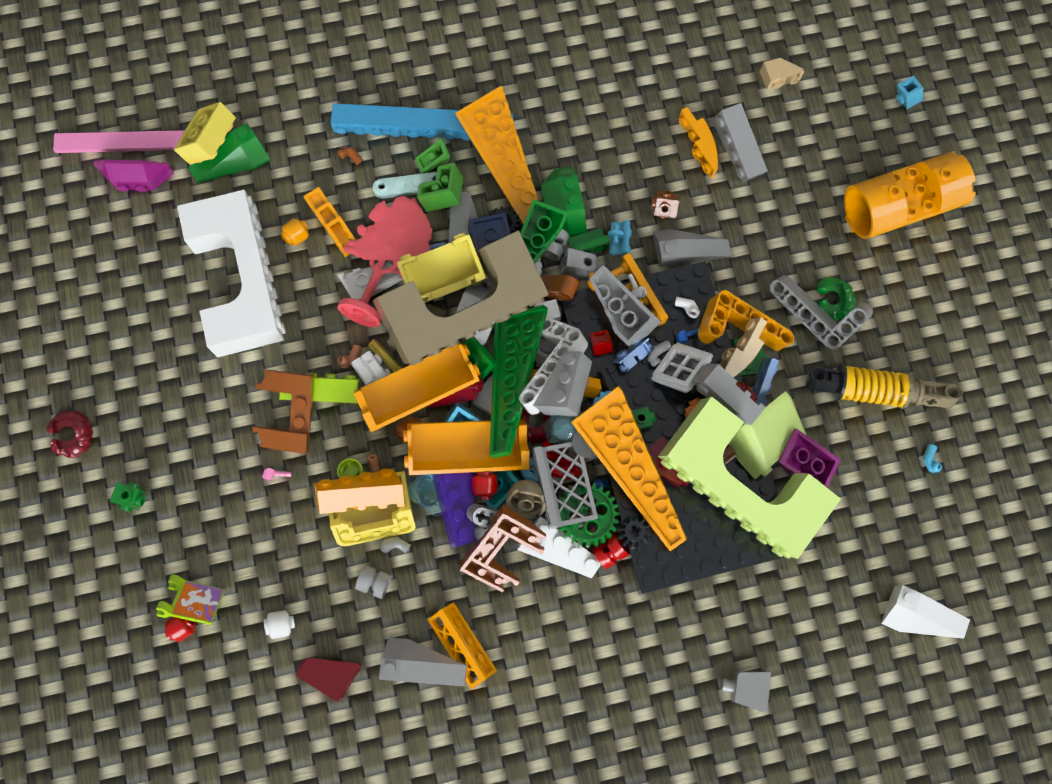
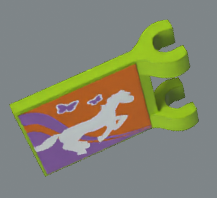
M171 574L168 581L170 583L169 589L178 592L172 606L167 602L159 601L156 610H158L157 616L162 618L172 616L212 625L225 589L186 581L178 575Z

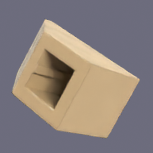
M782 58L766 61L760 69V74L767 90L771 88L778 89L786 84H796L804 73L803 68Z

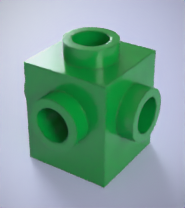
M117 482L110 502L120 505L119 509L131 512L132 509L139 511L140 507L145 503L146 492L141 490V486L129 482L128 485Z

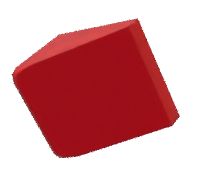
M608 330L589 333L594 356L612 353V340Z

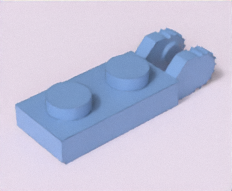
M766 357L763 359L752 389L758 396L756 404L762 403L765 406L767 403L765 396L770 391L771 380L778 370L777 364L779 360Z

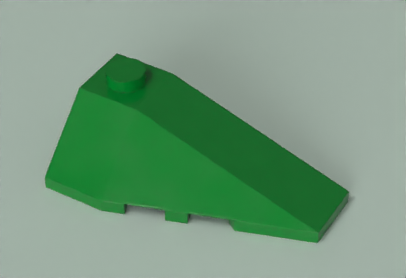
M535 199L531 203L520 233L534 264L562 231L568 212Z

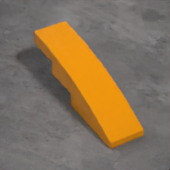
M318 187L303 196L344 257L350 255L351 253H346L343 248L351 239L353 241L356 239L321 189Z

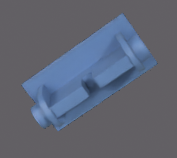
M643 338L632 344L627 350H621L616 355L617 358L612 362L620 364L619 369L623 373L625 371L628 372L638 363L634 358L635 356L642 360L651 352L653 347L647 342L649 338Z

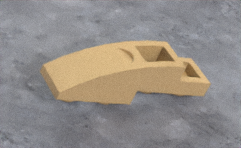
M752 318L746 325V332L738 340L737 348H728L722 354L720 366L732 377H735L744 370L763 346L764 342L758 339L767 323L763 318Z

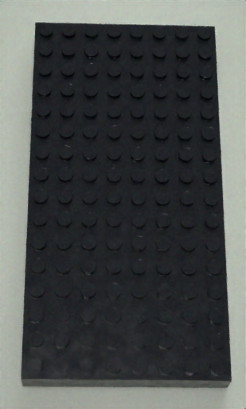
M706 261L643 275L668 316L665 324L657 326L648 336L644 337L649 338L647 342L653 348L666 340L670 342L672 347L677 343L676 335L680 331H692L700 328L708 301L716 295ZM625 279L621 280L620 282L623 285H626L630 283V280ZM590 288L582 289L575 292L571 301L559 300L565 324L578 328L588 342V347L584 352L592 361L588 377L600 379L597 372L603 368H608L613 381L617 383L616 387H621L631 411L648 407V410H652L655 415L653 427L640 431L647 448L651 447L662 436L669 442L685 421V409L690 406L688 402L694 400L692 396L652 381V374L658 365L653 367L650 362L648 363L649 354L642 360L635 356L634 358L638 363L628 372L625 371L624 373L619 369L620 364L612 362L617 358L616 355L621 350H627L630 346L623 340H620L614 332L612 324L595 291H591ZM676 297L694 300L700 310L699 316L691 318L684 308L674 306ZM726 326L722 336L709 344L700 341L698 334L689 336L688 342L684 343V345L711 353L713 357L709 364L720 365L724 351L732 348ZM608 330L612 340V353L594 356L589 333ZM669 350L661 353L658 358L662 361ZM677 354L672 362L680 365L686 356ZM691 358L686 367H696L700 361ZM669 365L664 374L672 376L677 367ZM740 373L733 377L738 383L742 382ZM600 380L601 390H600V392H599V394H598L597 397L600 396V393H601V392H605V391H603V388H604V387H603V385H602V383H601V380ZM588 398L590 407L593 406L595 398ZM640 415L638 420L644 421V417ZM736 457L724 465L733 477L765 502H771L778 496L771 473L765 477L760 475L754 479ZM604 466L611 496L615 497L613 503L614 505H619L615 509L616 512L620 513L617 517L619 525L621 520L627 523V516H630L633 521L634 516L638 515V522H640L644 518ZM662 481L685 532L686 541L669 551L653 528L650 527L648 530H645V532L652 534L651 537H645L649 541L648 544L642 543L641 549H638L635 544L633 550H630V543L628 542L627 544L630 552L628 558L638 595L785 558L775 554L772 551L773 547L768 543L765 545L756 539L757 534L753 531L748 532L740 526L741 522L736 518L733 520L724 513V508L721 506L716 507L708 501L710 497L703 493L701 495L692 488L694 485L691 482L686 486L682 484L677 488ZM645 521V522L643 523V526L650 525V524H649L647 521ZM632 527V530L629 533L631 536L634 535V537H636V534H638L639 532L637 529L634 530V527Z

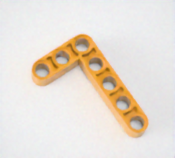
M726 290L719 292L708 301L698 331L700 341L709 344L722 336L727 321L746 332L747 323L752 318L761 317L767 323L758 339L762 340L766 346L775 351H780L794 342V335L789 329Z

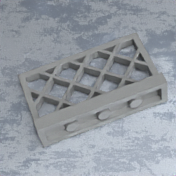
M572 442L543 448L542 446L535 447L532 451L538 482L543 489L545 497V514L549 530L598 519L584 457L577 455L573 460L564 454L567 448L573 447ZM554 451L560 455L555 464L547 459L546 452ZM561 457L572 463L567 471L557 466ZM574 464L582 470V475L579 479L569 473ZM554 468L565 474L560 483L551 477ZM566 476L576 482L571 491L561 485ZM578 484L586 488L587 493L584 498L573 493ZM558 488L569 493L564 503L556 498L555 493ZM571 495L581 501L576 511L566 505ZM583 503L590 507L592 515L583 516L578 513ZM563 507L574 513L570 520L561 521L560 512Z

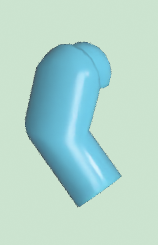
M928 444L923 456V462L928 471L932 473L940 472L942 465L936 462L934 458L937 446Z

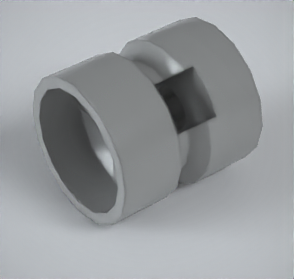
M562 229L541 256L549 260L559 261L564 251L563 247L566 246L569 239V234Z
M364 565L357 579L355 589L364 593L370 591L372 596L383 599L392 575L383 571L377 573L375 568Z

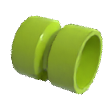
M353 458L341 461L337 468L339 478L342 476H358L366 472L362 464Z

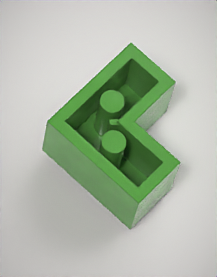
M455 162L438 166L436 180L419 184L417 198L426 212L460 205L463 176Z

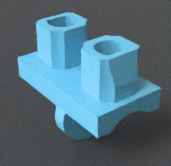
M629 220L611 223L608 237L610 238L609 254L612 256L630 253L629 238L631 237L632 230L630 229Z

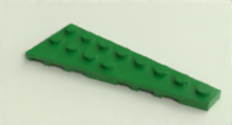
M545 305L527 309L519 314H510L511 318L503 322H495L493 359L497 365L493 368L489 455L492 458L511 455L523 409L519 397L530 382L548 308Z

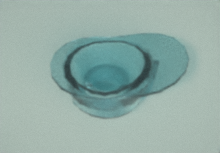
M551 416L544 425L547 439L554 445L572 442L577 429L571 422L578 416Z
M430 474L417 475L414 481L408 483L410 499L414 503L422 505L429 514L433 516L441 515L432 476Z

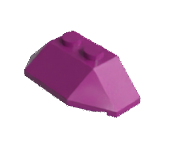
M143 160L94 161V165L117 190L123 192L128 190H137L139 192L155 190L174 174V170L168 162L159 163Z

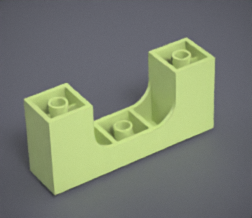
M713 397L700 399L658 455L662 460L660 463L670 470L673 468L677 471V476L684 482H691L694 485L692 488L701 495L704 493L710 497L708 499L710 503L716 507L721 506L724 508V513L733 520L735 518L741 522L740 526L743 529L757 534L756 539L761 543L771 545L773 547L772 551L775 554L788 559L790 557L798 559L841 499L810 474L794 473L774 500L768 503L762 500L726 470L723 462L726 446L744 422Z

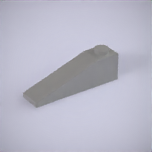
M461 192L460 205L450 207L449 243L455 240L454 236L465 233V235H470L474 245L469 220L478 218L470 192Z
M604 265L590 278L614 332L628 346L648 336L661 323Z

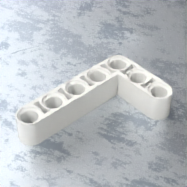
M546 317L542 337L545 341L556 345V347L519 397L521 404L528 413L533 415L540 412L533 404L563 352L581 351L584 353L588 347V342L578 328Z

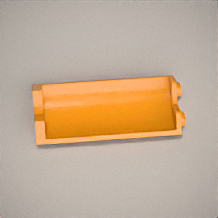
M459 341L458 344L450 348H444L441 350L442 352L432 357L427 356L423 358L424 361L416 365H408L355 390L353 394L362 410V415L370 432L480 381L478 378L480 371L477 365H472L467 357L470 355L466 344L462 345Z
M520 419L511 455L492 458L489 455L491 420L407 424V430H403L404 442H408V456H404L405 468H409V475L529 470L527 424L525 419Z

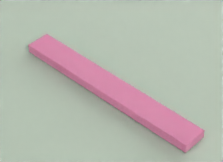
M185 130L54 133L53 150L55 153L174 150Z

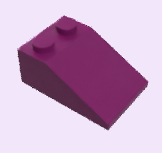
M795 428L778 460V464L790 477L794 473H807L827 488L841 459Z

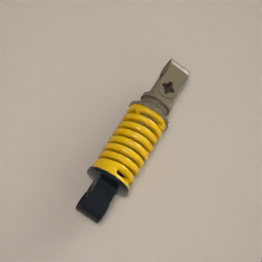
M840 364L836 370L815 367L811 370L805 382L806 387L811 391L833 393L835 400L867 401L868 403L874 402L875 404L881 403L882 405L889 404L890 406H897L902 409L906 408L909 403L916 406L925 405L949 409L962 396L961 388L955 384L923 381L922 379L913 380L911 374L907 372L895 373L851 367L845 364Z

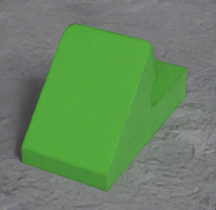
M440 139L415 159L421 174L429 173L438 165L448 164L450 155L444 140Z

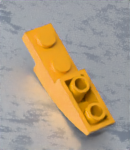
M688 107L680 112L679 124L682 128L686 129L690 140L694 142L692 148L694 158L699 160L703 171L710 178H713L718 169L717 149L713 135L704 118L697 121Z

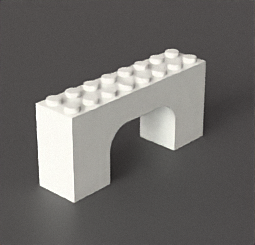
M245 190L177 206L184 241L191 250L198 254L224 247L234 249L241 277V292L234 301L200 310L207 347L216 357H221L284 341L283 334H286V330L279 318L282 316L280 306L277 305L275 300L278 299L276 289L273 288L271 283L274 282L272 272L269 271L267 266L270 265V261L264 251L266 244L260 234L262 227L260 221L257 220L258 210L256 204L253 203L252 197L248 196Z

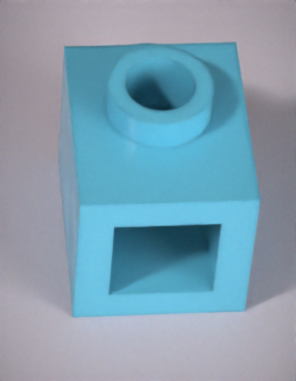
M914 76L897 84L896 99L900 105L903 104L906 109H909L923 101V87Z

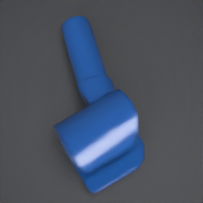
M699 328L692 331H680L676 335L677 343H687L688 337L698 334Z

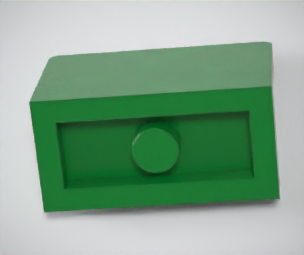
M599 228L570 237L567 243L571 249L593 254L608 249L610 240L608 235L604 236L602 229Z

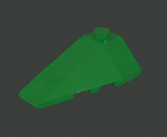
M248 123L243 124L225 136L224 143L217 149L218 153L213 159L194 163L188 167L198 183L218 179L220 176L227 174L235 175L244 170H255L270 161Z

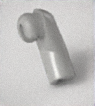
M395 536L384 539L381 542L380 550L388 553L391 549L398 548L407 553L411 545Z

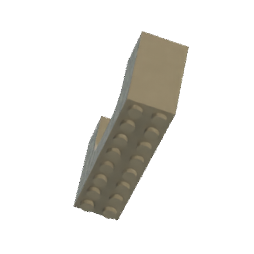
M519 231L476 251L488 275L490 286L487 295L481 301L448 317L433 315L425 306L414 281L373 300L404 364L416 365L424 361V356L432 357L442 352L440 348L445 347L446 349L458 344V339L460 338L464 340L475 336L476 330H479V332L487 330L494 326L493 322H503L511 318V313L513 315L519 314L528 309L527 305L531 307L545 301L543 297L549 294Z

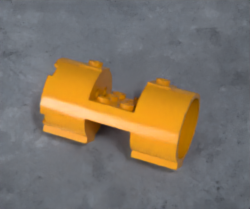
M951 151L850 185L844 194L845 219L852 233L855 232L862 239H869L968 205L975 196V191H972V183L975 182L974 172L970 163L963 155H957L955 151Z

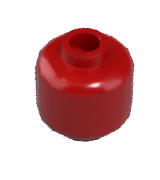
M492 471L476 472V475L472 477L473 494L480 496V500L492 499V495L498 493L497 475L492 474Z
M171 617L165 622V635L170 640L182 642L195 632L197 622Z

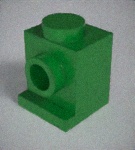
M643 407L632 411L640 431L653 427L655 415L652 410L649 411L648 407ZM642 415L644 421H639L638 416Z

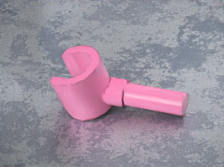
M266 468L262 477L272 481L274 475L291 477V472Z

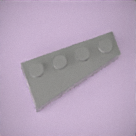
M740 103L721 110L711 122L736 169L738 178L743 183L766 173L768 170L742 104Z

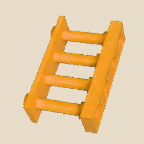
M631 254L624 255L620 267L610 272L615 277L623 273L632 274L638 287L643 286L647 292V295L641 299L639 298V300L661 321L658 326L665 324L668 319L666 312ZM593 272L589 273L587 281L591 291H595L590 281V278L594 275ZM631 282L624 285L630 291L633 290Z

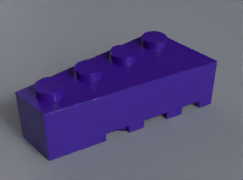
M474 472L432 474L450 549L475 542V523L469 520L466 514L468 507L474 504V494L472 491Z

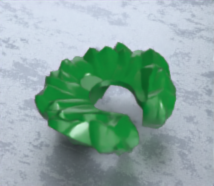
M824 277L818 282L816 286L817 293L824 295L830 291L835 292L839 296V302L836 305H831L827 302V299L820 300L817 304L836 322L844 319L856 304L855 292L852 286L843 279Z

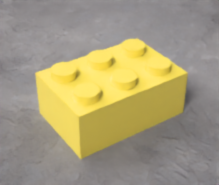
M221 102L198 109L175 146L174 151L190 165L213 159L218 153L217 149L224 143L227 132L233 128V122L236 117Z

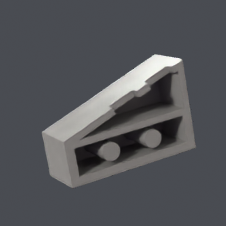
M564 351L533 406L544 415L579 416L592 361L581 351Z

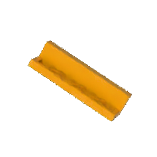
M454 602L428 619V622L450 657L467 665L465 681L470 689L497 672V669ZM438 617H440L442 622L444 623L443 628L440 627L436 621ZM448 635L453 637L454 645L449 642ZM459 653L465 656L466 662L461 661ZM470 670L475 672L478 677L477 681H474L471 677Z

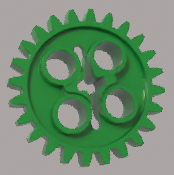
M596 483L591 487L593 499L596 500L595 508L602 507L605 510V515L597 514L598 519L585 521L581 530H578L580 523L562 526L559 532H566L564 539L569 536L572 537L571 544L577 540L578 547L583 542H585L587 548L590 547L591 542L597 547L598 540L602 544L605 543V537H612L609 531L615 532L617 530L613 525H618L619 523L617 519H614L620 515L619 512H614L619 506L612 504L615 497L608 498L610 491L603 493V486L596 489ZM580 484L573 491V493L580 497H585L587 493L586 488L581 487ZM564 491L563 496L565 498L559 497V500L564 503L569 493ZM572 495L566 502V505L575 511L580 504L578 499ZM582 505L578 513L585 516L589 506ZM563 507L560 512L561 521L569 520V515L574 513ZM587 524H593L596 532H589L586 527Z

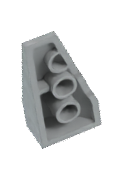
M673 229L653 231L659 267L732 257L728 239Z
M389 638L381 657L379 680L465 686L467 665L410 639Z

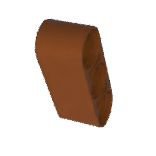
M541 275V279L549 294L543 297L545 300L571 301L580 284L576 278L569 275Z

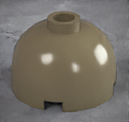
M521 480L514 483L507 493L506 506L526 519H533V516L537 514L541 516L546 510V502L541 485L532 480Z

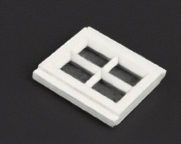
M676 343L653 372L651 379L652 381L687 393L695 385L693 379L707 363L712 361L713 355L684 344Z

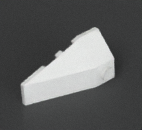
M901 585L893 588L881 624L899 632L964 638L970 619L915 590Z

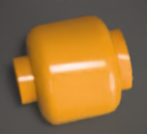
M293 218L282 226L280 235L287 245L298 246L308 238L307 230H309V227L304 220L299 221Z

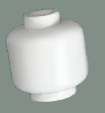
M286 610L270 612L267 618L264 619L265 634L269 635L271 639L288 637L291 633V628H295L294 618L289 616Z

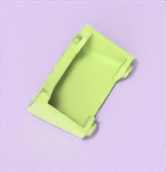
M785 391L762 411L752 425L744 424L729 442V445L735 450L738 461L754 479L760 475L765 477L773 470L771 466L779 460L795 428L806 435L791 396Z

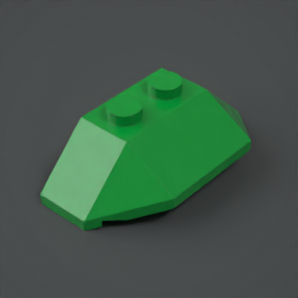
M573 166L554 169L540 186L543 201L545 204L568 212L562 229L569 234V237L586 233L585 208L577 173Z

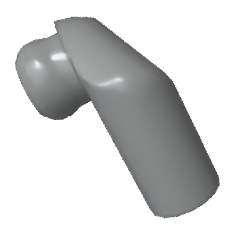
M666 340L654 346L648 356V363L650 362L653 367L661 363L658 356L671 349L670 342Z

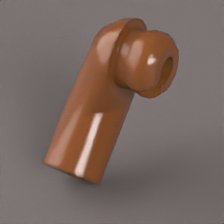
M342 146L337 151L341 159H344L346 156L350 157L356 165L363 161L362 157L353 147Z

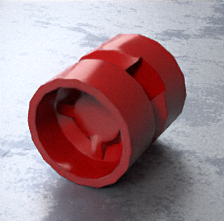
M617 532L612 534L611 538H607L605 543H599L597 547H593L596 559L605 569L615 565L617 559L622 560L630 555L627 545L625 547L622 546L625 540H618L617 537L620 534Z

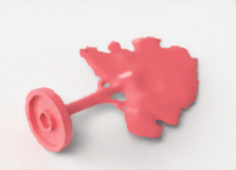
M400 196L394 200L390 207L386 206L385 201L376 204L369 214V218L375 222L374 225H370L367 228L364 225L357 226L358 235L362 237L355 241L351 239L343 248L346 253H351L364 260H370L369 264L373 269L372 276L361 300L343 298L338 304V310L353 322L367 327L380 326L382 319L378 311L368 304L380 278L386 273H398L402 278L396 263L401 261L400 257L411 254L413 257L431 251L428 244L432 239L431 224L416 198L409 199L406 196ZM387 260L393 261L391 267L382 269Z

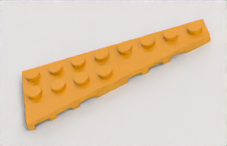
M500 86L455 113V116L524 225L533 199L538 201L504 90Z
M618 386L571 423L669 551L686 541L687 537L621 387Z

